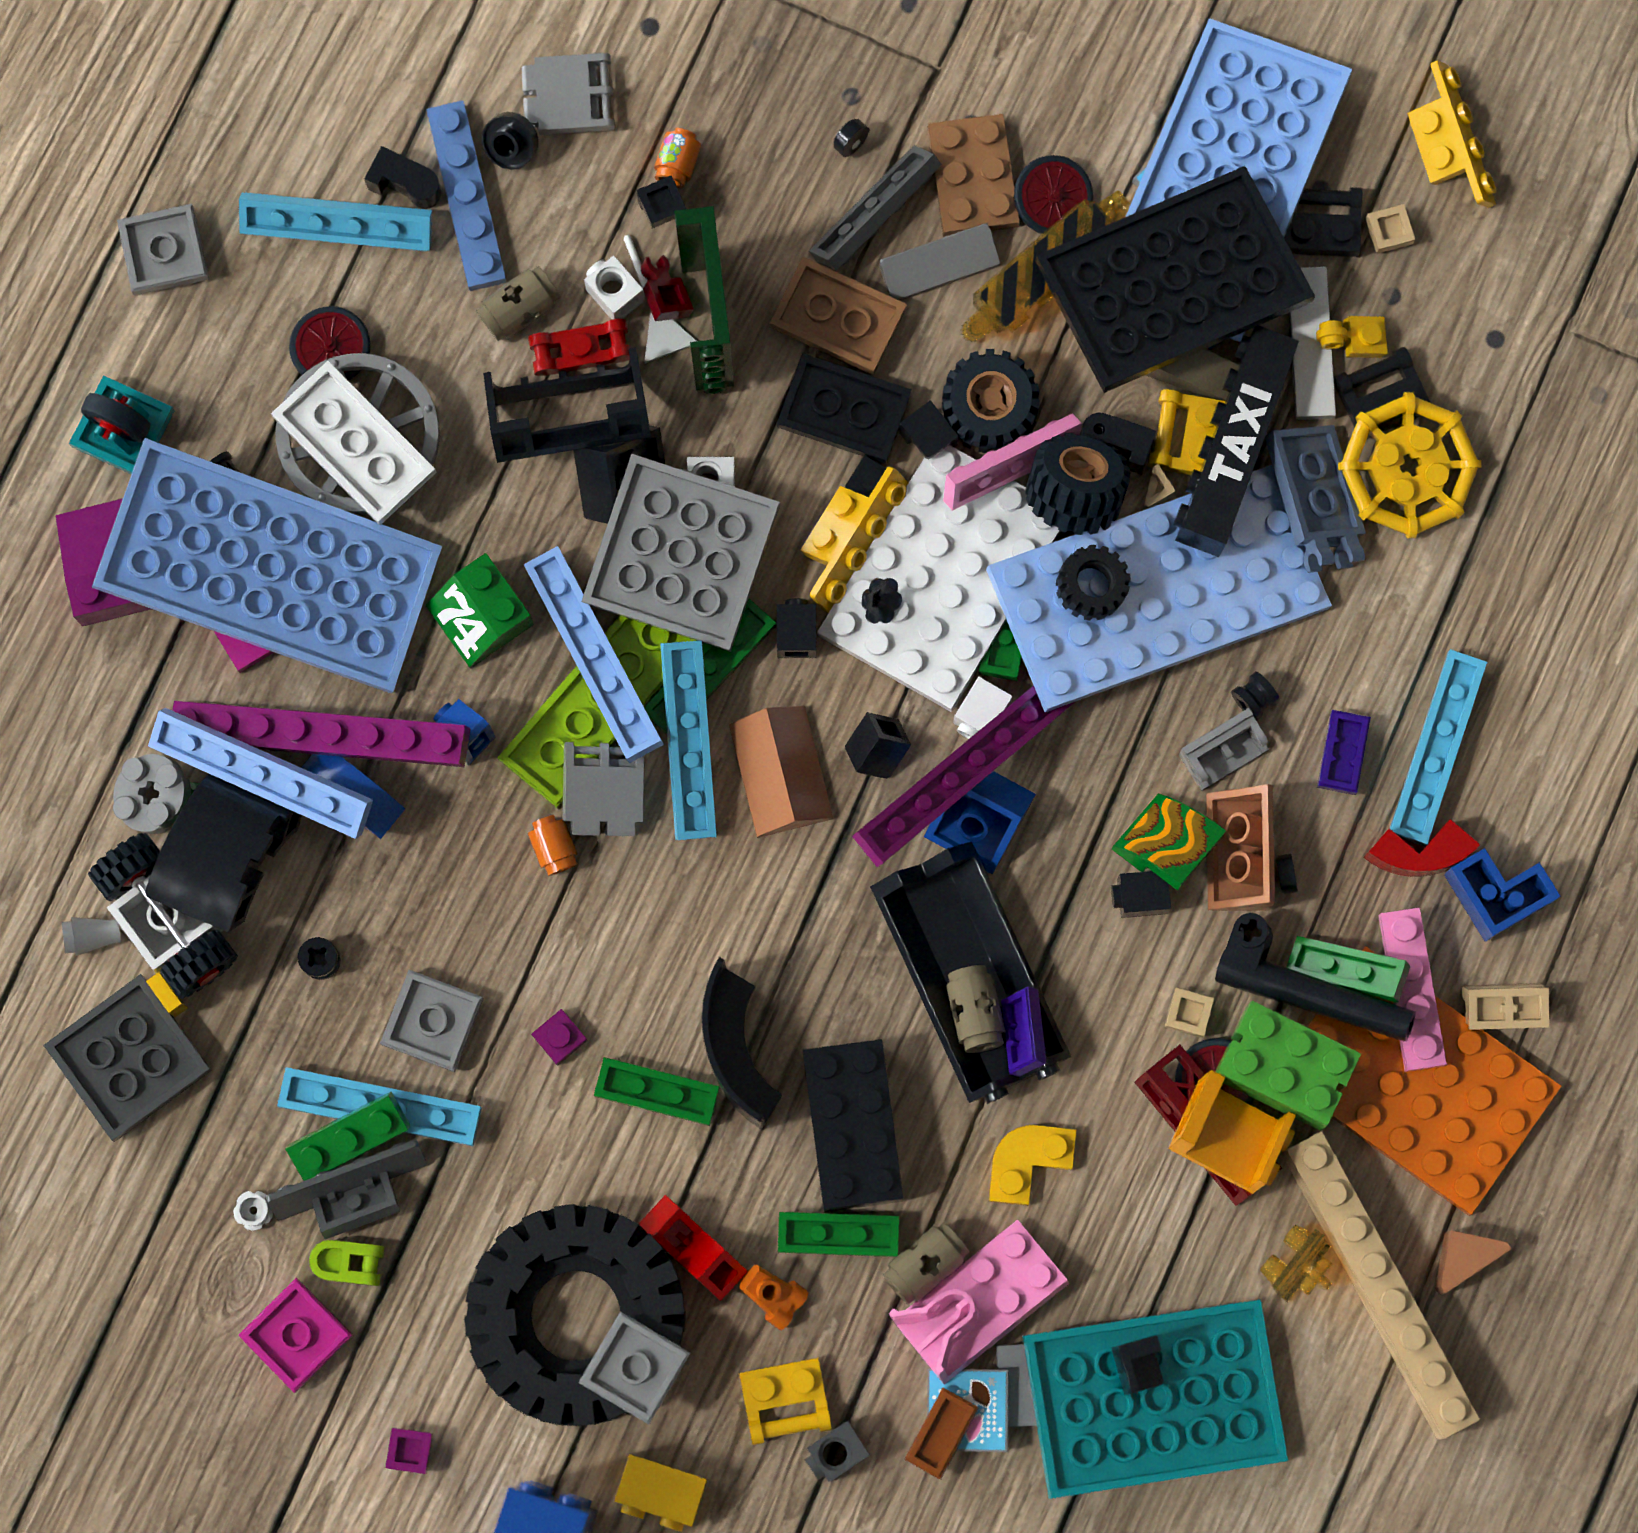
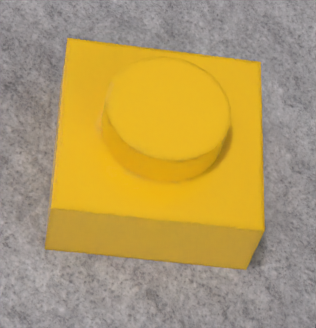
M160 972L146 981L169 1014L177 1017L188 1009Z

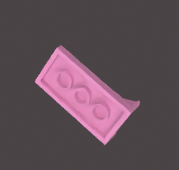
M1016 1220L964 1262L949 1277L938 1283V1286L919 1302L916 1301L903 1311H896L894 1308L889 1315L898 1329L945 1385L1065 1288L1069 1282L1023 1225Z

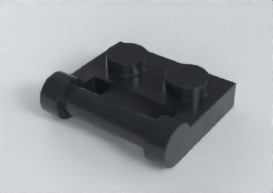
M1350 187L1349 191L1304 189L1298 204L1348 206V215L1296 213L1295 211L1284 237L1291 252L1302 255L1359 257L1361 248L1362 188Z
M1405 347L1393 351V356L1347 375L1346 372H1343L1333 377L1336 390L1354 428L1357 423L1355 417L1360 412L1366 413L1402 397L1404 392H1413L1415 397L1430 402L1414 369L1412 358ZM1399 370L1402 380L1357 399L1354 388ZM1414 413V418L1421 416ZM1402 414L1377 424L1378 428L1384 432L1402 424Z

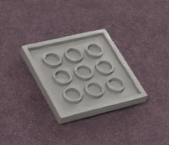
M631 454L581 602L696 641L702 640V643L731 652L780 507V502Z

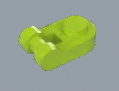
M336 1240L322 1241L311 1251L309 1257L310 1268L317 1277L327 1281L380 1286L381 1274H377L379 1258H383L385 1246ZM352 1255L363 1256L361 1272L350 1271Z

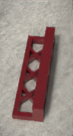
M1179 1044L1143 1073L1134 1083L1174 1132H1176L1196 1087L1194 1081L1198 1083L1205 1074ZM1176 1058L1187 1071L1186 1083L1173 1082L1163 1068ZM1206 1169L1235 1206L1252 1194Z

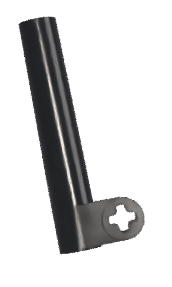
M1256 913L1243 914L1236 920L1226 949L1217 967L1216 982L1407 1042L1414 1025L1416 1011L1266 961L1273 942L1272 929L1267 922ZM1255 926H1257L1261 936L1253 937L1251 942H1249L1245 932L1246 930L1253 931Z

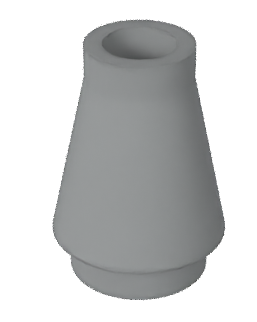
M71 917V921L62 922L65 954L75 952L76 956L110 944L121 943L119 923L116 919L102 920Z

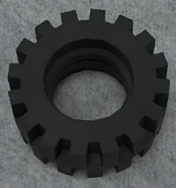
M1089 545L1086 549L1083 547L1077 549L1065 560L1056 579V586H1058L1056 593L1058 598L1063 599L1062 606L1065 609L1070 608L1073 610L1071 613L1073 616L1078 617L1080 614L1084 616V620L1090 621L1092 618L1101 620L1105 616L1113 614L1123 603L1130 589L1128 584L1131 578L1130 573H1126L1128 568L1126 562L1121 563L1118 560L1120 555L1117 552L1111 554L1108 552V547L1102 546L1101 549H1097L1096 545ZM1087 568L1099 570L1108 580L1109 588L1107 593L1101 597L1086 595L1078 585L1077 578L1079 573Z

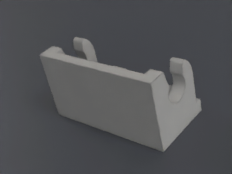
M1248 708L1183 747L1179 756L1201 791L1266 753L1269 750L1266 745L1269 741L1255 720L1253 713Z

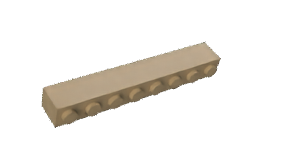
M1321 1131L1282 1152L1283 1158L1436 1438L1445 1439L1479 1421L1480 1419L1323 1132Z

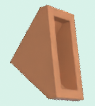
M1452 1230L1445 1232L1435 1284L1436 1291L1439 1295L1447 1293L1512 1248L1508 1242Z

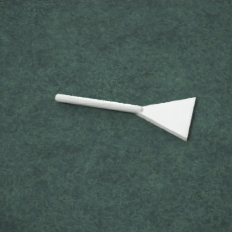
M625 235V244L643 288L648 280L641 273L640 267L642 264L631 236ZM650 310L645 363L691 347L690 342L696 341L673 319L655 321Z

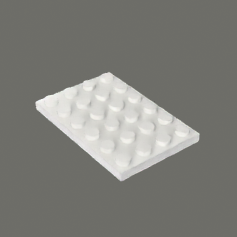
M951 445L931 459L924 457L906 487V495L901 504L894 506L887 517L886 528L879 538H875L868 548L866 561L860 570L854 571L846 584L847 590L842 600L833 605L817 631L820 638L950 712L955 708L978 670L981 660L1007 621L986 571L988 565L1053 543L1061 533L1058 527L1054 525L1048 526L1043 522L1044 519L1042 517H1036L1032 512L1033 507L1027 504L1026 487L1015 481L952 511L943 501L946 475L956 467L965 466L976 459ZM875 578L883 580L886 578L895 579L898 583L897 592L902 596L900 607L895 610L893 620L887 624L880 621L876 624L868 622L865 616L866 610L862 607V594L866 589H869L871 581Z

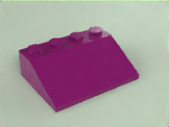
M122 499L55 515L65 583L73 617L82 627L151 610V608L92 588Z

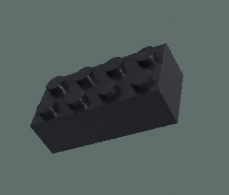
M882 1039L804 1049L803 1058L823 1211L829 1212L903 1202V1190Z

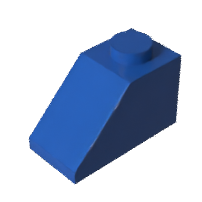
M460 699L453 705L450 703L445 704L433 718L436 723L466 725L471 728L465 762L467 765H470L496 738L490 724Z

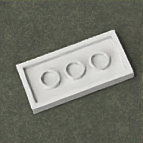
M329 361L321 366L271 413L273 418L379 525L386 521L437 473L435 468Z

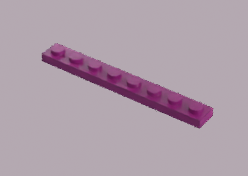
M1033 685L852 835L853 839L875 866L879 867L1075 702L1044 712Z
M174 701L172 710L260 750L465 767L471 729L466 725L184 701Z

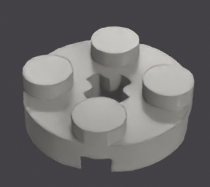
M147 754L139 758L128 759L123 764L122 771L114 786L113 811L116 817L122 819L128 827L143 833L159 834L167 831L168 829L165 828L171 826L176 821L191 796V785L189 779L184 777L183 771L180 769L182 767L176 761L157 754ZM154 784V789L159 791L158 798H152L150 804H148L145 797L146 791Z

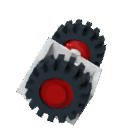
M146 832L138 833L136 836L129 837L126 842L122 841L114 850H109L105 857H101L96 861L97 864L90 868L91 871L88 872V875L107 901L116 900L107 909L153 971L156 973L160 972L176 995L183 999L186 996L193 995L195 991L202 990L205 985L211 984L216 977L224 974V970L229 969L233 965L232 963L237 960L238 955L222 935V929L146 896L145 890L160 850Z

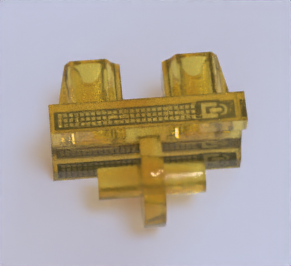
M1294 1225L1285 1236L1283 1243L1294 1251L1296 1255L1288 1265L1275 1255H1272L1260 1269L1264 1277L1272 1284L1276 1294L1287 1303L1298 1289L1309 1296L1316 1285L1325 1290H1328L1332 1285L1331 1281L1324 1276L1332 1266V1263L1323 1257L1331 1245L1325 1240L1326 1236L1317 1229L1311 1233L1302 1227Z

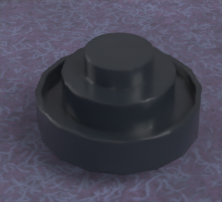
M507 111L497 114L485 125L482 132V146L485 154L494 164L501 168L514 170L523 167L535 156L538 149V135L535 127L527 118L519 113Z

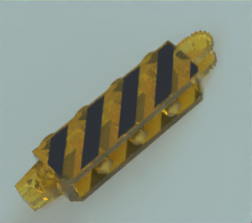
M1117 190L1098 203L1091 200H1083L1081 203L1074 205L973 293V305L977 311L967 319L968 321L961 325L962 329L960 330L962 331L961 335H963V338L966 341L976 342L977 339L980 340L982 337H986L985 335L993 330L999 333L1007 328L1012 333L1029 319L1025 312L1033 305L1037 304L1041 308L1054 298L1036 263V256L1124 218L1131 205L1124 195Z

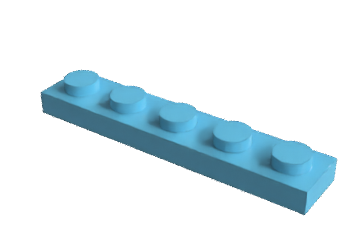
M242 192L239 197V233L430 251L432 245V210Z
M702 640L660 643L675 840L717 837Z
M1451 649L1447 652L1390 825V829L1401 839L1424 847L1428 844L1487 664L1486 661Z
M287 1067L277 1105L279 1108L338 1119L392 1092L411 1125L403 1133L473 1147L482 1107Z

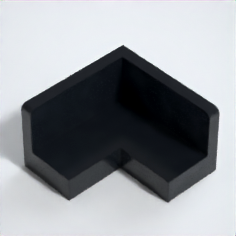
M649 425L651 437L573 450L583 514L586 519L608 524L631 454L665 464L660 427Z

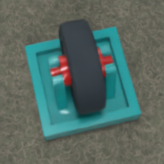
M103 375L95 393H89L81 407L83 416L69 445L76 450L132 474L144 438L159 443L175 410L168 404Z

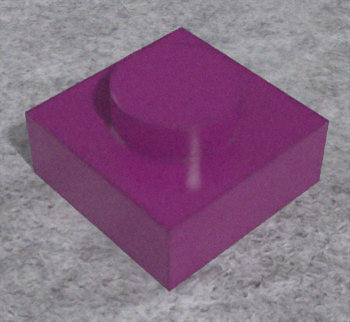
M562 1009L531 1034L557 1066L588 1041Z
M392 1428L385 1468L427 1474L433 1433Z

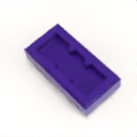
M1337 710L1330 712L1317 788L1351 795L1357 794L1371 717Z
M1026 987L1001 1000L1006 1031L1005 1039L1009 1074L1019 1077L1046 1064L1038 989Z

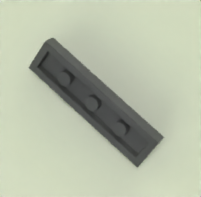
M914 145L809 250L813 258L834 271L848 263L853 253L866 240L875 236L880 226L893 213L899 211L905 205L906 200L920 186L925 185L931 179L932 174L942 165L935 154Z

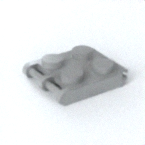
M595 53L534 57L535 65L522 66L523 94L525 96L537 95V97L523 99L524 117L535 128H538L539 135L610 131L615 129V120L611 119L610 97L613 96V87L609 86L608 65L611 64L610 54ZM597 66H600L601 86H598ZM602 98L603 119H600L598 99Z
M565 742L563 821H570V835L599 836L600 822H605V836H635V822H643L644 756L629 763L627 759H609V755H624L620 747H609V743H600L599 747L574 746L573 742ZM574 754L599 755V759L574 758Z

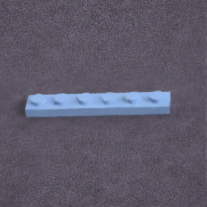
M557 546L525 563L524 566L627 761L631 763L664 745L591 606L581 602L584 593L559 547Z
M164 708L158 711L148 747L354 839L362 836L373 799L170 709Z

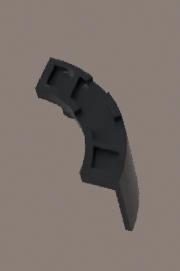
M208 774L192 793L174 822L153 867L145 890L146 896L229 933L245 922L251 902L264 876V873L258 869L267 855L276 856L284 843L297 832L302 815Z
M719 957L711 971L703 999L702 1032L712 1071L727 1099L749 1122L762 1130L781 1100L782 1094L773 1089L758 1073L746 1047L745 1016L750 998L756 986L726 968L725 960Z

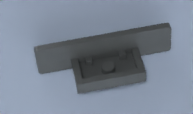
M417 1140L401 1142L393 1145L388 1150L372 1156L360 1157L353 1161V1163L335 1170L320 1172L315 1177L298 1184L283 1186L276 1192L268 1194L266 1200L278 1221L314 1208L320 1232L326 1240L400 1212L391 1179L427 1165V1161Z

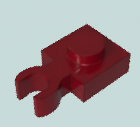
M664 255L657 261V268L651 264L650 258L646 257L640 269L642 275L648 280L643 290L654 320L663 321L688 318L694 308L682 278L670 277V264Z

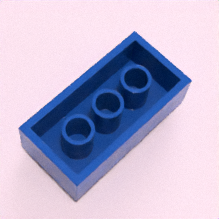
M521 1481L520 1486L508 1488L494 1533H591L598 1511L590 1508L592 1500L571 1493L560 1495V1498L551 1495L553 1487L535 1481Z

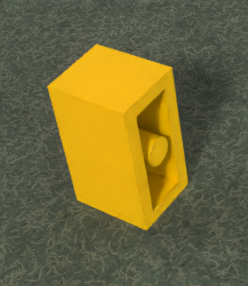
M629 1454L614 1502L623 1504L620 1511L622 1513L644 1519L646 1512L661 1517L659 1525L682 1532L684 1525L690 1527L694 1525L708 1479Z

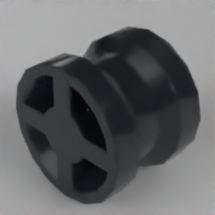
M1256 671L1249 676V682L1243 687L1237 686L1231 691L1232 697L1242 711L1249 708L1256 721L1263 716L1264 709L1268 706L1274 707L1280 702V697L1274 687L1263 675Z
M320 937L310 938L305 941L299 948L297 956L301 969L308 976L317 980L329 979L335 975L341 962L340 953L336 947L327 939Z

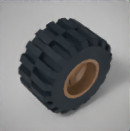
M986 349L985 354L979 355L978 351L970 353L968 360L965 361L963 358L956 363V369L954 371L950 370L947 376L942 396L944 418L959 438L964 441L963 446L969 449L973 445L979 447L978 452L987 453V449H995L996 451L1014 442L1018 437L1028 435L1032 425L1035 424L1040 402L1039 385L1034 382L1035 375L1031 368L1026 370L1024 368L1025 362L1019 357L1016 361L1011 359L1010 352L1003 350L1002 355L994 354V349Z
M1065 433L1064 437L1060 435L1054 436L1051 441L1045 440L1040 445V449H1037L1025 489L1027 504L1033 507L1032 512L1036 517H1042L1045 524L1048 526L1054 525L1058 527L1059 531L1065 533L1066 531H1073L1077 535H1083L1085 531L1089 534L1098 533L1100 526L1103 530H1106L1111 526L1112 521L1118 519L1130 482V467L1126 466L1127 460L1124 456L1117 454L1118 450L1113 445H1106L1105 441L1100 438L1093 439L1090 438V435L1082 433L1081 436L1074 433Z

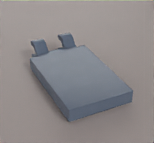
M1327 425L1273 430L1265 435V441L1296 546H1306L1304 567L1307 573L1320 572L1323 570L1322 566L1332 565L1334 561L1338 569L1352 568V562L1364 561L1365 553L1358 538L1366 534L1362 519L1358 516L1359 510L1342 471H1338V462H1342L1343 454L1335 426ZM1330 547H1336L1334 555Z

